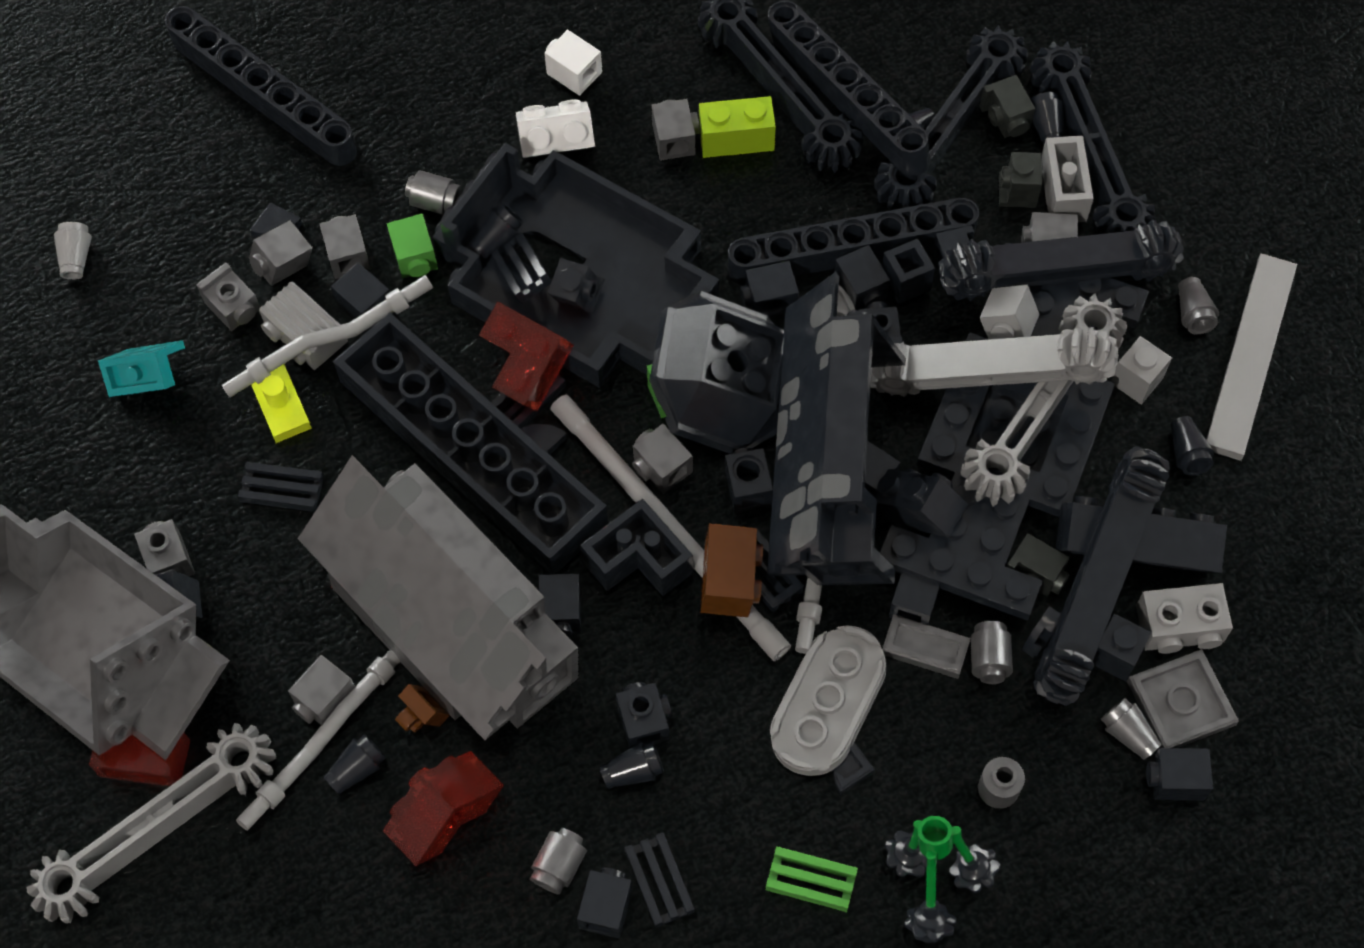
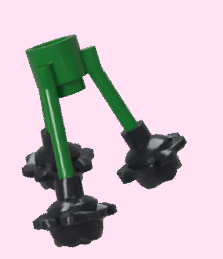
M930 816L922 821L916 820L913 824L914 832L897 831L894 834V840L891 839L885 843V848L888 852L886 864L890 868L896 867V873L899 877L907 875L922 877L925 874V868L927 869L926 899L919 907L910 908L907 911L908 918L904 922L905 928L913 932L915 939L922 940L925 943H935L942 940L944 936L954 934L953 926L956 924V917L948 913L946 906L939 904L936 900L937 860L945 858L951 852L953 844H955L959 851L956 854V862L950 867L949 871L953 877H956L954 883L957 888H967L973 893H978L982 887H992L994 885V876L1001 869L1000 863L995 860L996 854L994 850L982 849L977 844L971 845L968 849L961 837V828L959 826L952 827L949 821L940 816Z

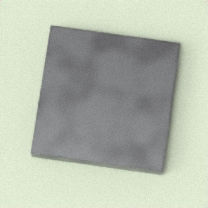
M1202 649L1130 676L1127 680L1143 716L1157 736V739L1162 743L1159 748H1179L1236 726L1239 722Z

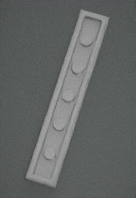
M1262 253L1258 258L1206 438L1214 453L1240 461L1245 454L1297 264Z

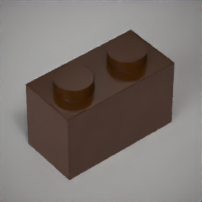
M709 523L704 544L701 613L748 618L752 604H759L762 581L761 579H755V567L761 568L763 544L756 543L757 528Z

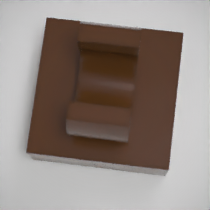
M408 684L398 695L408 706L395 719L405 731L411 729L413 732H417L424 724L440 727L450 716L422 686Z

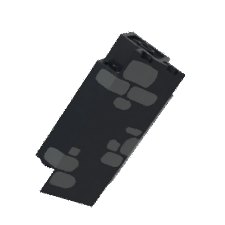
M835 272L788 306L785 311L767 576L806 575L817 585L894 584L895 567L874 548L877 500L865 488L871 368L903 366L906 364V358L872 314L864 311H851L847 313V316H837L839 276Z

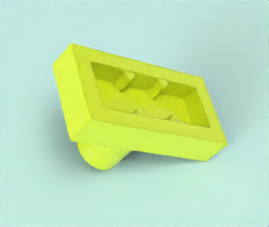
M284 364L270 372L271 375L266 377L262 383L257 384L254 382L251 384L276 443L312 429Z

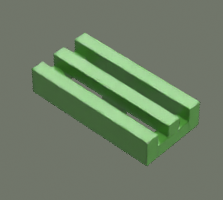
M776 846L766 890L847 912L858 868ZM786 861L800 866L842 876L847 879L846 882H844L841 880L781 865V862ZM778 875L842 891L843 895L842 898L780 882L777 881Z

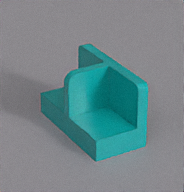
M183 340L130 348L98 360L108 396L163 390L174 386L175 382L167 355L184 349Z

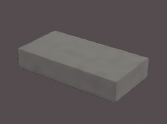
M893 614L882 650L884 651V656L958 679L971 638Z

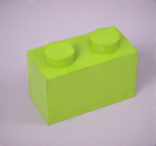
M771 96L699 103V128L703 158L774 151L776 126Z

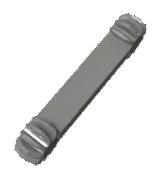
M1093 294L1089 302L1079 296L1075 300L1074 305H1068L1065 308L1062 316L1063 320H1061L1059 325V331L1061 334L1062 330L1065 329L1075 330L1078 326L1082 329H1089L1087 325H1093L1099 329L1095 331H1106L1109 336L1117 339V347L1120 348L1124 340L1123 335L1127 329V322L1121 319L1123 316L1122 308H1111V298L1103 303L1098 301L1096 294ZM1072 380L1038 382L996 445L990 446L981 439L977 442L976 450L969 449L966 452L964 458L966 462L962 464L961 476L967 478L964 483L965 491L977 490L975 495L977 502L986 496L990 498V503L993 507L998 504L999 497L1009 504L1014 500L1015 493L1021 494L1024 492L1026 487L1025 480L1029 477L1030 468L1020 463V460L1073 383ZM1032 416L1034 421L1018 445L1013 449L1008 448L1026 419ZM997 468L1003 472V475H993L987 469Z
M1078 326L1075 330H1062L1061 334L912 346L905 345L903 341L900 344L895 343V345L905 356L906 364L903 366L871 368L870 387L876 388V391L879 393L886 392L891 396L901 395L905 397L907 394L916 395L920 393V390L1065 380L1075 381L1076 384L1084 382L1091 385L1095 381L1102 383L1107 378L1115 375V369L1118 366L1117 339L1109 336L1106 331H1095L1093 327L1082 329Z
M234 723L232 734L227 735L224 730L218 729L217 734L221 741L219 743H207L208 751L213 754L210 758L72 858H70L65 850L58 851L55 862L48 856H42V863L45 868L42 871L38 869L30 870V875L38 882L26 887L27 893L32 897H36L31 903L32 908L37 912L44 911V918L50 922H54L60 916L64 923H71L74 911L82 917L87 916L88 912L84 906L87 901L92 904L99 903V897L92 892L97 886L234 786L237 787L240 794L244 795L248 791L249 783H253L256 788H260L263 783L259 776L261 774L266 776L273 775V769L267 763L276 759L274 750L268 748L271 743L269 737L266 734L259 735V730L253 725H250L243 732L240 724ZM240 752L249 753V757L244 764L240 766L231 765V761L236 754ZM67 878H73L71 889L63 895H57L59 884Z

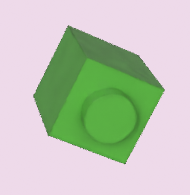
M423 214L387 223L402 279L411 276H424L429 271L438 269Z

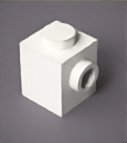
M566 30L559 39L552 40L546 48L547 74L579 96L602 73L601 51L569 30Z

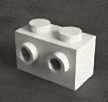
M567 100L560 102L559 106L546 108L543 105H534L523 108V111L515 112L523 158L550 154L552 150L563 152L595 147L591 115L587 101Z

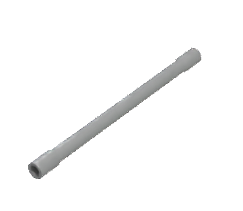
M566 394L559 397L552 404L551 411L572 434L581 440L635 503L641 499L645 500L692 553L693 568L703 578L704 550L596 430L586 414L570 396ZM753 605L748 618L737 617L749 630L751 637L773 661L780 659L791 648V644Z

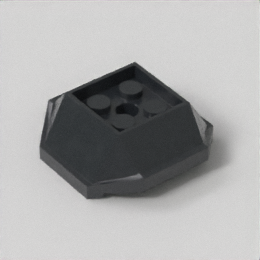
M699 291L664 309L661 312L649 381L657 401L666 414L665 420L670 432L729 454L740 448H754L776 435L784 330L776 326L764 314L703 291Z

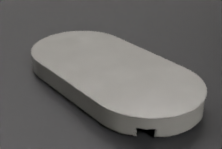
M846 625L837 627V630H832L828 633L825 631L813 640L810 650L806 652L773 717L770 727L773 751L778 760L787 769L806 776L822 775L838 767L849 754L850 748L886 676L884 651L878 640L870 632L856 626Z

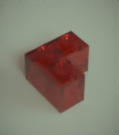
M498 301L479 334L484 339L511 353L492 387L517 402L538 411L574 344Z
M472 751L456 758L449 756L438 766L430 770L427 767L422 768L411 778L408 784L411 787L410 790L390 810L392 817L383 832L417 866L441 854L460 825L486 813L504 785Z

